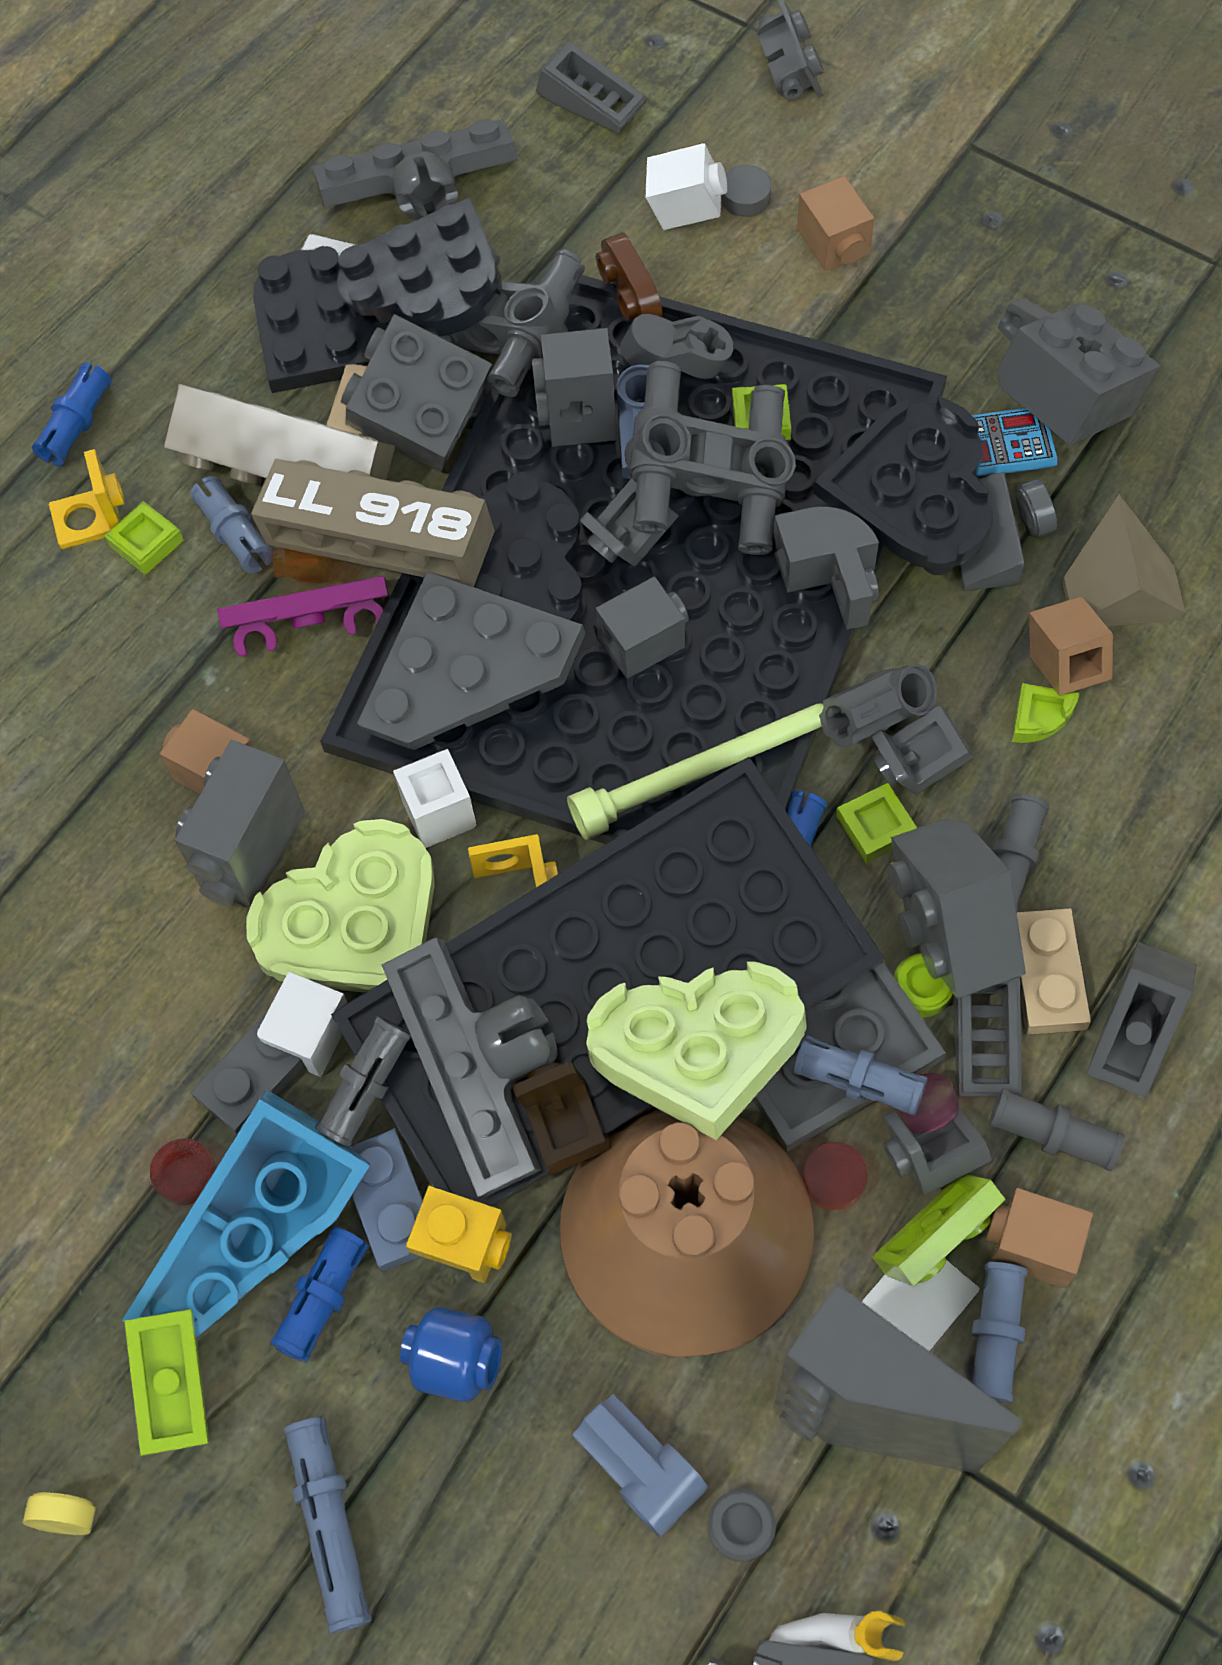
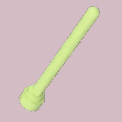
M823 704L812 705L610 792H607L604 788L594 791L589 787L568 796V806L577 829L585 840L609 831V824L617 821V814L736 764L747 757L750 758L822 727L819 715L822 713Z

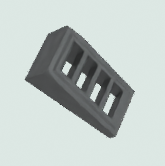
M570 41L543 67L536 88V92L545 99L616 133H619L647 100V96ZM585 84L591 88L586 91L582 86ZM600 93L607 95L602 102L596 98ZM617 100L626 104L618 113L611 109Z
M1020 976L960 998H956L953 994L957 1096L998 1097L1001 1089L1004 1088L1009 1090L1010 1093L1022 1097ZM971 994H1001V1005H971ZM971 1018H1002L1003 1029H971ZM972 1042H1003L1004 1054L972 1053ZM972 1066H1005L1006 1079L972 1078Z

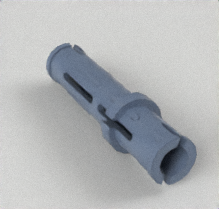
M315 1417L286 1426L284 1433L291 1453L297 1487L292 1489L295 1505H302L318 1582L325 1605L329 1634L368 1624L372 1622V1617L364 1595L356 1552L342 1493L347 1490L344 1475H337L329 1443L326 1418Z

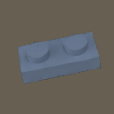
M392 1129L350 1146L370 1163L369 1168L352 1196L379 1269L383 1273L421 1257L408 1252L406 1244L423 1199L396 1130Z

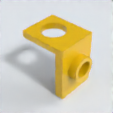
M95 449L84 452L93 490L49 503L57 541L61 549L105 538L104 535L121 521L117 506L124 505L125 499L116 473L106 475ZM78 508L92 509L96 513V517L88 528L73 530L66 526V519L72 511Z
M538 834L468 848L474 878L532 867L535 887H538L558 874L555 861L543 862ZM496 855H514L513 857L504 861H486L487 859Z

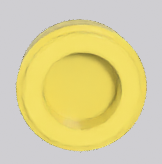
M46 1492L34 1493L28 1497L23 1524L46 1532L86 1535L91 1532L96 1507L91 1501L76 1496Z

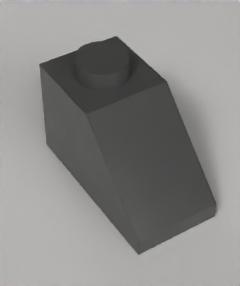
M1137 942L1115 994L1086 1074L1146 1098L1193 992L1197 964Z

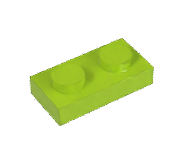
M965 1174L952 1181L881 1247L872 1258L889 1278L913 1287L917 1283L928 1281L943 1269L946 1264L945 1257L959 1243L975 1237L989 1225L992 1219L991 1213L1006 1199L991 1180Z
M193 1309L125 1320L140 1456L208 1444L210 1441Z

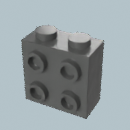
M394 314L386 330L377 327L373 333L364 355L371 360L362 377L354 373L346 385L341 397V403L346 405L345 425L375 440L395 445V450L442 473L488 382L487 374L491 371L492 363Z
M231 739L222 756L214 758L208 766L204 777V788L195 805L186 808L179 818L175 832L176 839L174 841L187 862L186 868L194 875L198 882L200 893L219 905L230 907L233 902H236L246 907H251L254 897L259 891H263L305 812L285 760Z

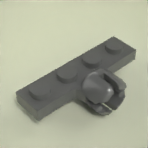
M485 119L474 122L469 128L449 133L435 131L424 135L420 140L400 145L386 143L376 147L372 152L352 157L347 155L334 156L326 160L325 163L312 167L325 208L383 193H392L396 196L402 212L411 219L418 220L427 216V211L434 209L436 212L445 205L455 203L457 190L453 177L518 159L515 142L504 119L497 121Z
M437 937L381 964L477 1196L486 1197L541 1171V1166L511 1095V1089L516 1081L528 1076L540 1066L554 1063L557 1057L554 1033L545 1036L542 1030L539 1029L547 1024L548 1020L538 1004L533 999L517 995L485 1012H476L471 1005L445 941Z

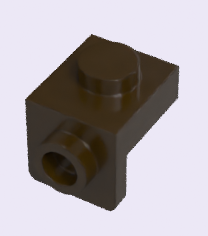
M565 1062L563 1064L550 1063L533 1070L526 1080L513 1086L516 1099L527 1111L545 1165L552 1174L611 1149L588 1083L572 1062Z

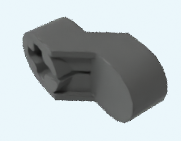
M642 314L634 319L620 343L621 353L631 366L639 364L650 366L651 363L656 361H667L679 365L682 372L702 379L716 376L733 352V341L730 334L722 326L701 316L671 322L656 315Z

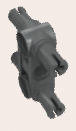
M490 245L494 259L498 266L500 262L499 255H495L496 250ZM560 249L555 252L553 261L539 284L529 285L502 282L501 295L495 293L493 298L483 307L487 316L470 328L446 336H439L435 328L423 329L464 350L499 354L500 356L494 367L487 374V381L491 382L490 386L497 393L507 397H514L519 392L521 383L532 367V359L543 358L541 335L568 332L564 323L569 314L568 299L580 276L583 275L585 266L581 264L582 260L577 254L569 250Z
M667 361L651 363L650 367L647 368L644 408L635 416L633 437L627 443L624 451L625 462L630 470L629 473L633 481L637 483L633 529L647 534H660L667 530L670 488H676L738 501L742 505L739 551L751 555L768 554L773 550L775 508L780 506L784 500L786 482L793 475L796 466L795 456L785 436L781 434L785 391L773 385H759L751 391L749 426L747 430L681 415L677 412L681 367ZM649 440L658 442L662 446L665 456L655 452ZM755 462L765 468L768 478L757 470Z

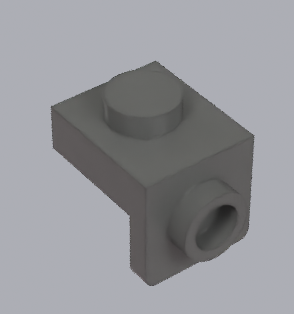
M632 478L598 518L586 512L580 521L593 532L587 542L603 557L613 563L620 556L635 567L666 530L660 534H647L633 529L637 483ZM671 508L668 511L667 529L678 518V515Z
M941 705L893 736H889L883 730L872 736L881 752L874 757V761L882 775L890 785L894 786L900 783L915 795L974 758L950 715Z
M958 1106L909 1131L895 1111L883 1116L891 1138L883 1143V1148L891 1165L900 1178L910 1174L924 1195L992 1161L986 1141Z

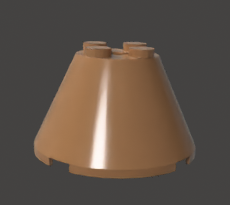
M658 1108L647 1111L607 1136L611 1149L579 1163L569 1182L561 1210L560 1240L565 1267L576 1294L586 1309L604 1328L622 1341L640 1350L670 1358L686 1359V1356H702L723 1351L727 1353L754 1341L767 1332L781 1319L799 1294L809 1269L814 1245V1220L809 1194L798 1169L785 1150L761 1128L739 1116L715 1140Z

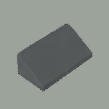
M1000 472L979 480L989 493L987 501L992 510V526L989 537L979 553L962 565H959L964 591L1019 585L1024 558L1005 474Z

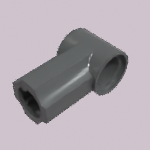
M920 664L872 672L865 677L863 682L823 700V710L819 717L824 733L833 738L839 747L853 745L908 717L925 715L933 709L936 703V681L932 673Z

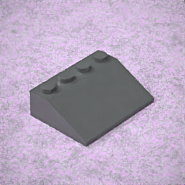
M836 1284L786 1353L775 1404L783 1409L779 1416L780 1420L793 1432L809 1442H812L817 1435L830 1445L977 1473L1010 1439L1022 1423L1020 1418L839 1284Z

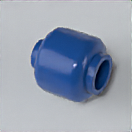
M435 1307L424 1315L418 1326L410 1325L407 1328L401 1344L400 1361L402 1364L409 1365V1377L414 1389L447 1399L470 1402L482 1389L489 1391L492 1388L501 1363L502 1340L501 1338L494 1337L491 1323L481 1316Z

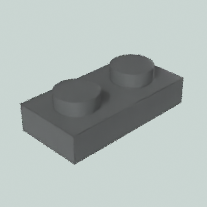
M267 1012L191 1092L197 1102L236 1135L265 1089L278 1096L305 1067L301 1058L260 1041L257 1031Z

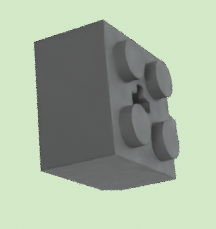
M1022 297L1010 302L998 325V329L1011 342L997 369L1001 388L1070 446L1131 417L1161 367L1160 364L1146 354L1144 347L1140 343L1122 335L1106 322L1104 315L1099 310L1085 305L1083 302L1051 314Z
M942 819L891 837L895 862L889 863L888 870L892 885L897 895L902 898L905 912L898 914L899 927L908 947L913 948L917 946L921 951L925 966L933 979L941 977L955 997L960 998L1026 974L1011 872L964 820Z

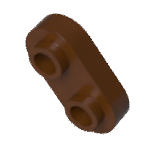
M622 232L601 241L602 251L596 253L597 267L603 281L606 284L611 282L614 284L617 290L618 305L624 319L628 322L642 314L663 317L661 301L656 286L628 236Z

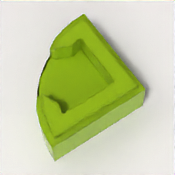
M1022 683L1012 742H1037L1059 732L1070 720L1076 707L1079 693L1070 692L1059 696L1054 688Z

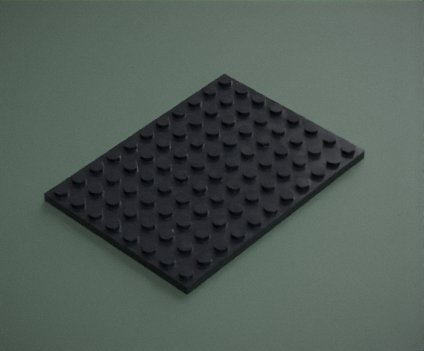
M581 275L568 299L569 314L564 323L568 332L608 329L613 370L616 440L552 447L550 425L539 426L532 366L521 383L516 396L507 397L501 395L491 387L441 491L449 493L465 491L481 498L488 491L507 482L512 475L518 472H528L536 476L538 480L545 481L563 490L575 504L581 520L586 512L598 518L631 480L622 476L616 386L621 373L631 366L621 353L620 343L634 320L627 322L624 319L617 301V290L613 283L606 284L602 280ZM659 296L663 313L662 318L674 322L694 316H701L722 326L730 334L733 341L731 356L720 372L713 378L702 379L681 371L677 412L681 415L735 427L732 388L786 384L791 422V439L786 441L795 456L796 466L793 475L786 482L785 498L780 506L775 508V515L812 507H831L813 494L815 481L885 411L906 399H909L908 405L918 402L936 404L937 397L942 398L947 380L946 375ZM637 399L634 401L643 403L645 399ZM755 462L757 470L768 478L765 468ZM670 488L669 508L678 515V518L635 567L620 556L613 563L603 557L587 542L593 532L580 521L581 529L578 537V551L570 564L577 571L582 584L583 597L578 623L583 625L586 635L563 685L543 694L539 690L509 703V709L468 727L465 723L434 736V742L416 750L363 732L357 725L358 720L421 586L409 574L401 573L320 742L326 753L393 775L394 770L448 749L472 801L582 836L572 818L567 802L568 796L589 787L594 791L604 788L607 792H610L812 705L823 704V700L831 695L855 628L846 630L831 583L787 592L774 549L765 555H751L739 551L742 505L738 501L709 495L692 496L680 489ZM880 542L878 544L874 574L877 572L886 548ZM655 576L667 594L673 591L679 596L687 610L689 621L685 623V648L627 679L598 638L595 608ZM817 729L750 757L785 811L788 809L791 794L795 791ZM736 764L617 814V821L609 824V831L590 839L608 844Z

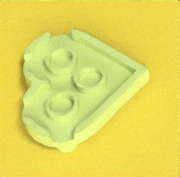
M385 819L359 821L353 824L354 830L341 835L331 847L329 843L323 847L314 868L290 870L286 872L287 878L272 884L263 895L259 891L254 897L246 916L247 940L262 971L282 982L285 980L288 972H291L333 990L365 993L387 980L381 964L425 943L427 939L435 885L432 859L429 852L426 851L423 842L415 838L410 833L409 828L403 824Z
M747 962L748 970H730L716 976L713 967L705 970L689 983L669 977H658L659 985H642L628 991L625 983L617 985L600 997L588 1014L587 1025L589 1031L586 1044L592 1066L612 1084L717 1140L795 1052L807 1027L805 1006L798 996L797 985L794 980L775 967L757 962Z

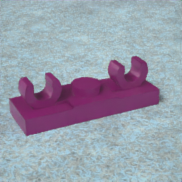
M380 576L218 608L217 612L221 628L239 627L234 635L233 645L239 656L248 655L246 638L253 631H259L265 636L268 651L277 649V634L266 623L291 618L293 629L325 623L324 612L348 607L344 613V626L349 634H356V614L360 610L368 609L374 613L377 624L384 609L374 599L387 597L389 592L386 577Z

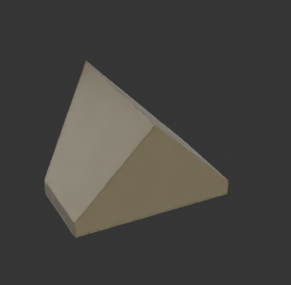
M1118 494L1063 578L1062 584L1066 601L1082 596L1106 626L1184 619L1186 613L1174 565L1125 500Z

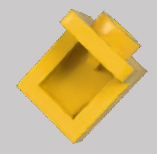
M428 1186L406 1248L410 1253L469 1272L473 1280L485 1283L491 1268L501 1269L510 1247L512 1233L505 1231L506 1221L500 1209Z

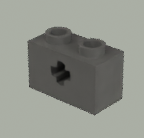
M602 328L541 335L543 358L532 359L539 426L550 425L552 447L616 440L613 370L608 329Z

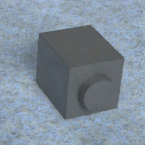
M655 576L595 608L598 638L627 679L685 648V623L689 621L687 610L679 596L673 591L667 594Z

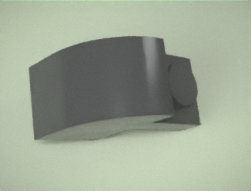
M812 507L775 515L773 549L787 592L831 583L846 630L869 625L872 602L878 601L879 598L877 580L874 574L879 542L872 529L854 514L832 507Z

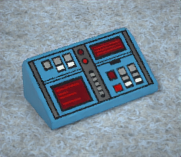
M1026 408L972 415L978 422V435L983 444V456L979 471L975 475L976 477H985L1000 472L1007 474L1057 466V455L1050 428Z

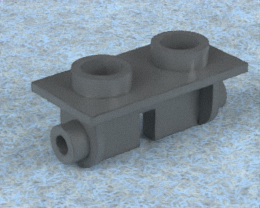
M779 0L782 11L776 15L769 14L764 16L760 20L757 29L758 38L769 61L768 65L776 90L785 99L794 100L802 94L803 90L813 86L818 97L821 98L824 95L817 76L824 73V69L814 46L806 47L804 41L812 37L800 9L792 13L786 1Z

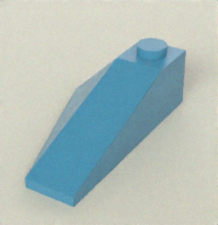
M265 1089L122 1321L193 1309L197 1338L235 1306L238 1300L270 1273L273 1274L296 1251L336 1221L369 1168L370 1163L351 1147L342 1145L320 1133L315 1127L318 1122L317 1119Z

